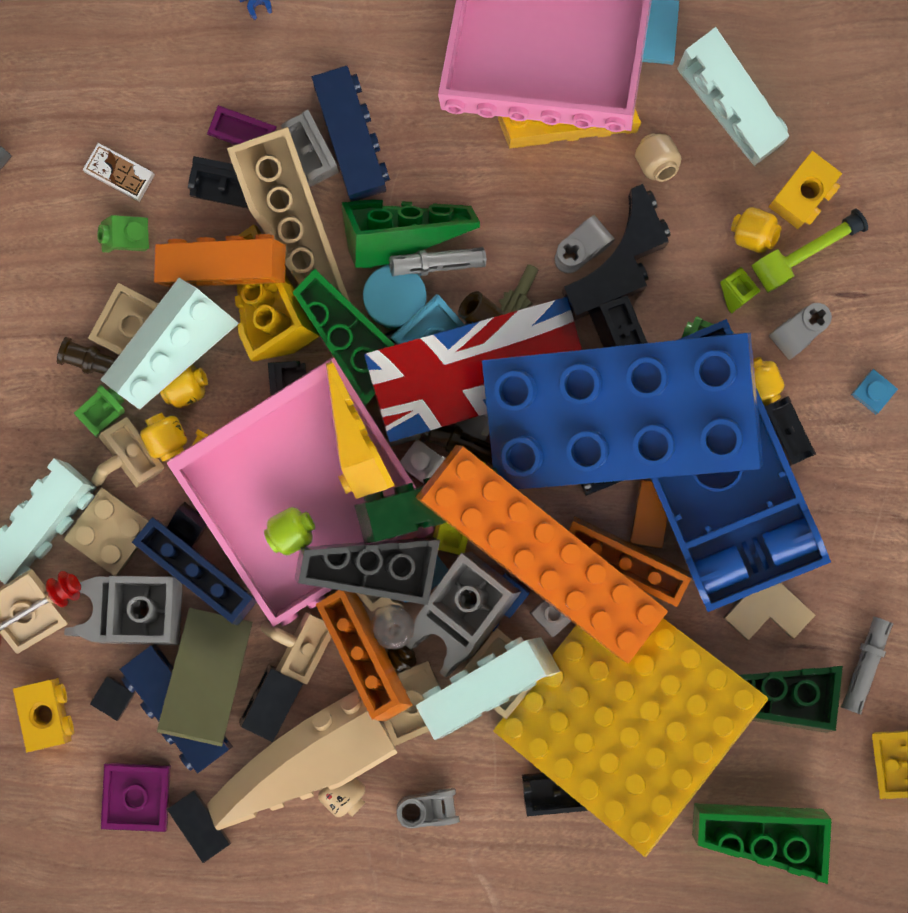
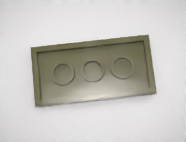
M189 608L157 728L158 733L222 747L253 622L242 620L239 625H235L220 614Z

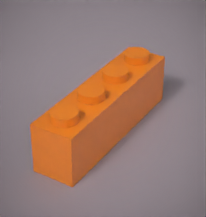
M257 234L255 239L245 240V237L226 236L225 241H216V239L210 237H199L193 243H187L184 239H168V244H155L154 282L171 288L178 278L183 279L194 287L285 283L286 245L275 240L274 235Z
M574 516L568 529L569 532L643 591L678 607L692 579L690 571Z
M338 590L318 602L316 606L371 719L387 721L413 706L357 593Z

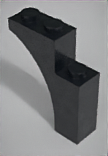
M643 184L630 190L626 230L613 254L586 277L564 286L562 294L568 298L574 321L589 315L599 305L627 295L631 297L644 291L647 284L645 281L649 280L644 265L642 263L637 264L636 260L665 248L669 242L667 237H670V231L665 220H659L655 211L657 202L652 191H646Z

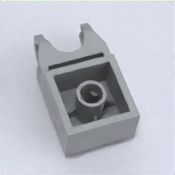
M473 552L461 553L430 595L428 605L424 604V607L417 615L412 634L409 637L411 640L406 643V646L410 649L417 648L423 640L432 634L441 637L446 644L447 655L439 673L444 677H448L459 664L476 654L522 591ZM475 592L477 603H470L472 596L469 593Z
M109 576L93 577L80 582V593L90 597L93 603V613L85 623L65 628L64 635L82 637L100 644L180 645L183 584L175 577ZM148 606V614L146 616L141 615V609H145Z

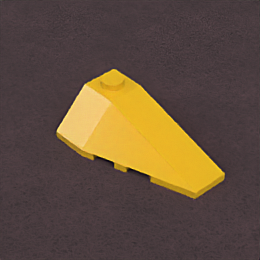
M252 225L238 236L245 237V240L255 239V235L261 234L256 225ZM286 274L285 283L236 285L237 296H235V305L239 308L240 315L238 334L251 361L255 362L293 354L320 336L294 296L293 291L295 289Z
M332 361L326 363L339 464L343 472L338 478L346 494L352 491L355 498L358 499L395 486L375 445L368 435L362 419L354 407L353 401Z

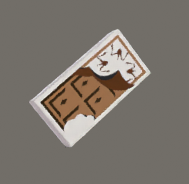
M100 143L96 145L83 168V171L88 175L139 202L155 175L152 171Z

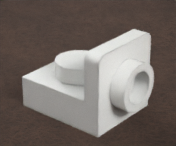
M416 439L400 463L405 471L424 484L423 479L432 477L446 458L441 457Z

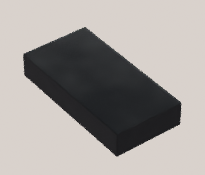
M196 790L167 809L202 863H205L231 844L222 829L217 831L214 827L209 810Z

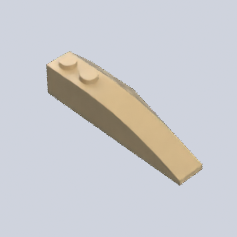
M285 127L227 148L249 211L265 234L274 235L275 240L286 245L285 264L297 282L300 284L316 269L349 301L289 128Z
M355 690L304 720L255 756L207 803V807L214 827L218 831L254 818L258 811L267 808L274 811L284 807V802L300 797L301 800L313 797L314 791L329 787L332 790L341 787L398 752L383 722L371 719L358 690Z

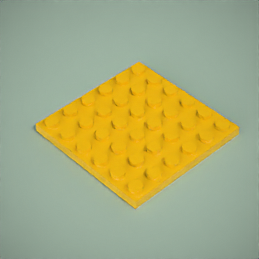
M664 618L628 664L617 658L576 625L552 655L560 672L551 677L548 676L538 680L537 684L531 688L507 719L503 717L493 732L641 855L647 857L768 701V697Z

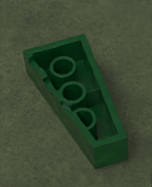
M491 468L498 474L497 468ZM431 477L423 479V486L414 488L413 483L400 485L393 488L395 494L384 497L383 491L364 496L365 502L354 505L364 543L378 542L418 531L420 527L427 528L447 523L415 498Z
M843 666L739 675L768 697V701L752 721L824 733L836 731Z

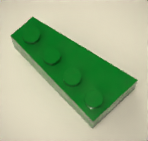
M314 269L293 291V294L361 401L366 405L376 394L364 354L394 346L395 344Z
M694 803L692 836L698 846L737 858H746L755 861L757 864L767 867L773 866L786 870L791 874L807 876L818 882L828 884L832 819L824 809Z

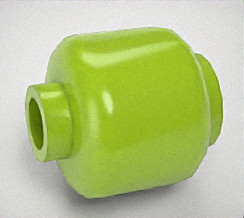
M291 507L268 519L264 535L268 545L275 553L280 552L287 556L312 543V531L315 530V524L308 512L302 514L297 508Z

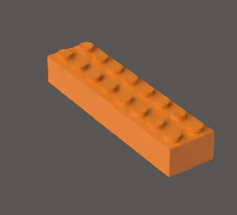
M456 445L415 497L627 664L668 612L651 596L463 446Z

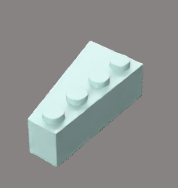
M716 27L685 50L677 70L754 166L785 143L790 136L785 122L775 115L765 97L760 93Z
M53 458L47 466L52 472L42 480H36L30 488L32 498L17 505L10 516L12 524L9 527L4 525L0 528V581L4 584L30 570L29 566L36 558L42 559L52 548L53 545L50 543L58 533L60 535L65 533L74 521L71 517L79 508L84 510L95 497L92 493L97 487L69 463Z
M519 637L504 646L507 652L496 657L492 653L477 662L479 668L473 672L468 673L467 669L452 676L449 679L452 684L441 690L440 686H436L422 694L424 700L418 703L416 707L433 739L437 740L447 736L482 716L481 713L488 712L507 702L510 696L518 695L537 684L536 681L541 678L551 677L560 672L542 638L524 641L522 637Z

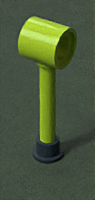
M855 208L851 211V215L842 220V224L791 254L784 256L777 249L752 264L751 267L767 293L795 277L792 272L793 266L848 234L852 236L859 231H867V220L861 211Z

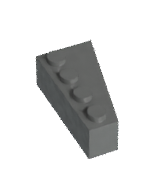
M434 537L373 543L360 542L307 546L299 551L294 579L300 584L428 605L440 540Z

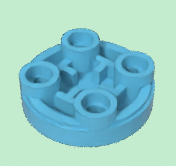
M386 265L374 271L366 281L363 290V301L367 313L376 323L395 330L400 329L426 305L427 294L424 282L418 274L392 276L389 265Z

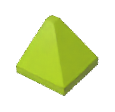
M742 267L720 282L727 308L731 314L760 292V289Z

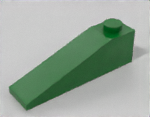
M376 199L342 202L348 252L355 268H373L378 265L389 264L390 256L411 255L480 227V221L472 206L433 203L429 208H419L412 206V202L402 201L401 207L384 206L383 200Z

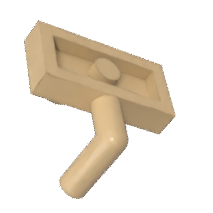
M128 417L101 432L99 438L113 457L98 465L91 478V482L96 487L102 486L108 474L121 467L137 488L161 473L165 467L158 458L155 459L149 455L139 432Z
M305 612L294 635L277 626L273 627L270 621H264L261 624V631L271 639L287 646L276 670L307 685L331 639L324 621Z

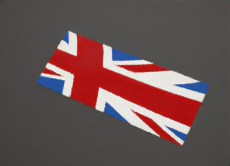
M564 297L364 354L388 439L390 442L487 414L482 360L582 350L568 298Z

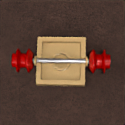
M30 569L0 587V645L2 635L15 653L18 654L66 626L71 618L63 608L68 605L69 599L76 601L80 598L81 584L77 577L61 571L58 573V581L54 578H49L45 586L33 569Z

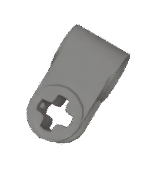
M593 215L584 221L572 234L561 241L554 258L555 265L561 272L574 273L592 258L605 251L615 239L598 218ZM565 251L568 254L574 252L576 254L575 259L573 260L570 257L566 260L564 258Z
M813 303L802 309L793 318H789L773 331L769 337L788 360H791L830 325L832 319L831 312L826 305ZM819 314L820 318H818L817 323L810 324L808 320L812 317L811 315Z
M439 789L403 797L397 804L396 813L398 821L406 828L445 826L460 822L459 816H456L453 798L456 794V789ZM442 800H444L445 814L442 812ZM410 803L416 804L420 808L419 816L413 820H408L402 815L403 807Z

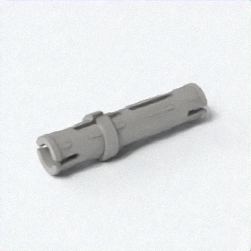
M484 247L433 253L420 250L417 251V254L390 256L389 267L392 276L405 274L427 276L429 272L485 267L487 259Z
M873 616L866 640L860 645L859 649L862 651L846 697L841 705L842 708L860 715L862 714L864 703L880 659L885 657L886 651H884L894 623Z

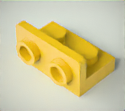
M908 730L873 733L872 740L880 799L908 798Z

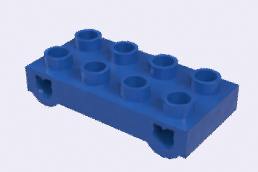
M727 319L678 340L730 335L733 332ZM757 388L756 394L763 457L761 469L651 478L707 612L831 563L819 530L804 500Z
M751 332L482 360L493 468H497L498 475L516 489L761 469L763 466Z

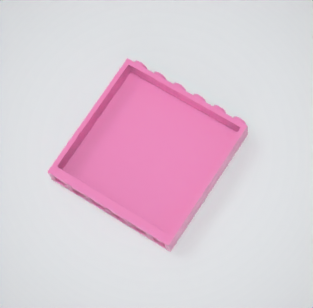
M456 0L438 92L441 110H446L452 114L474 113L485 118L501 116L509 117L515 121L537 120L548 125H556L558 123L573 124L578 128L584 129L600 127L612 132L632 131L652 0Z
M334 357L167 462V465L273 627L279 623L282 626L291 623L299 616L297 612L307 605L309 609L316 607L318 602L325 599L324 594L332 589L297 583L294 578L299 551L286 556L280 552L275 553L270 548L264 535V530L267 529V521L270 517L291 507L297 508L302 514L308 512L315 524V530L312 531L313 540L309 546L364 542L354 507L356 504L365 502L364 497L356 499L352 491L346 494L338 478L343 472L339 464L326 363L330 361L334 363L353 401L354 407L395 485L389 489L382 490L384 497L395 494L394 487L413 483ZM433 526L427 528L420 527L418 531L382 541L413 539L414 537L424 538L435 529Z

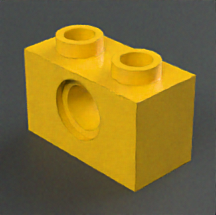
M811 151L768 207L796 229H799L805 222L810 226L822 211L817 207L823 198L829 201L840 188V185L836 182L843 173L814 151ZM801 187H810L814 191V198L808 199L804 197L801 193Z
M59 678L13 688L26 753L72 741L71 735L74 734V725L71 716H66L64 703H67V692L64 684L59 683ZM43 705L49 707L52 711V719L49 723L43 722L39 716L40 708Z

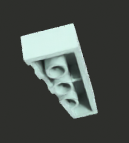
M178 278L101 378V381L138 409H141L239 323L199 289Z

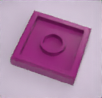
M105 763L101 829L166 832L171 765Z

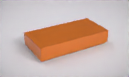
M641 480L630 543L662 549L667 515L653 482Z

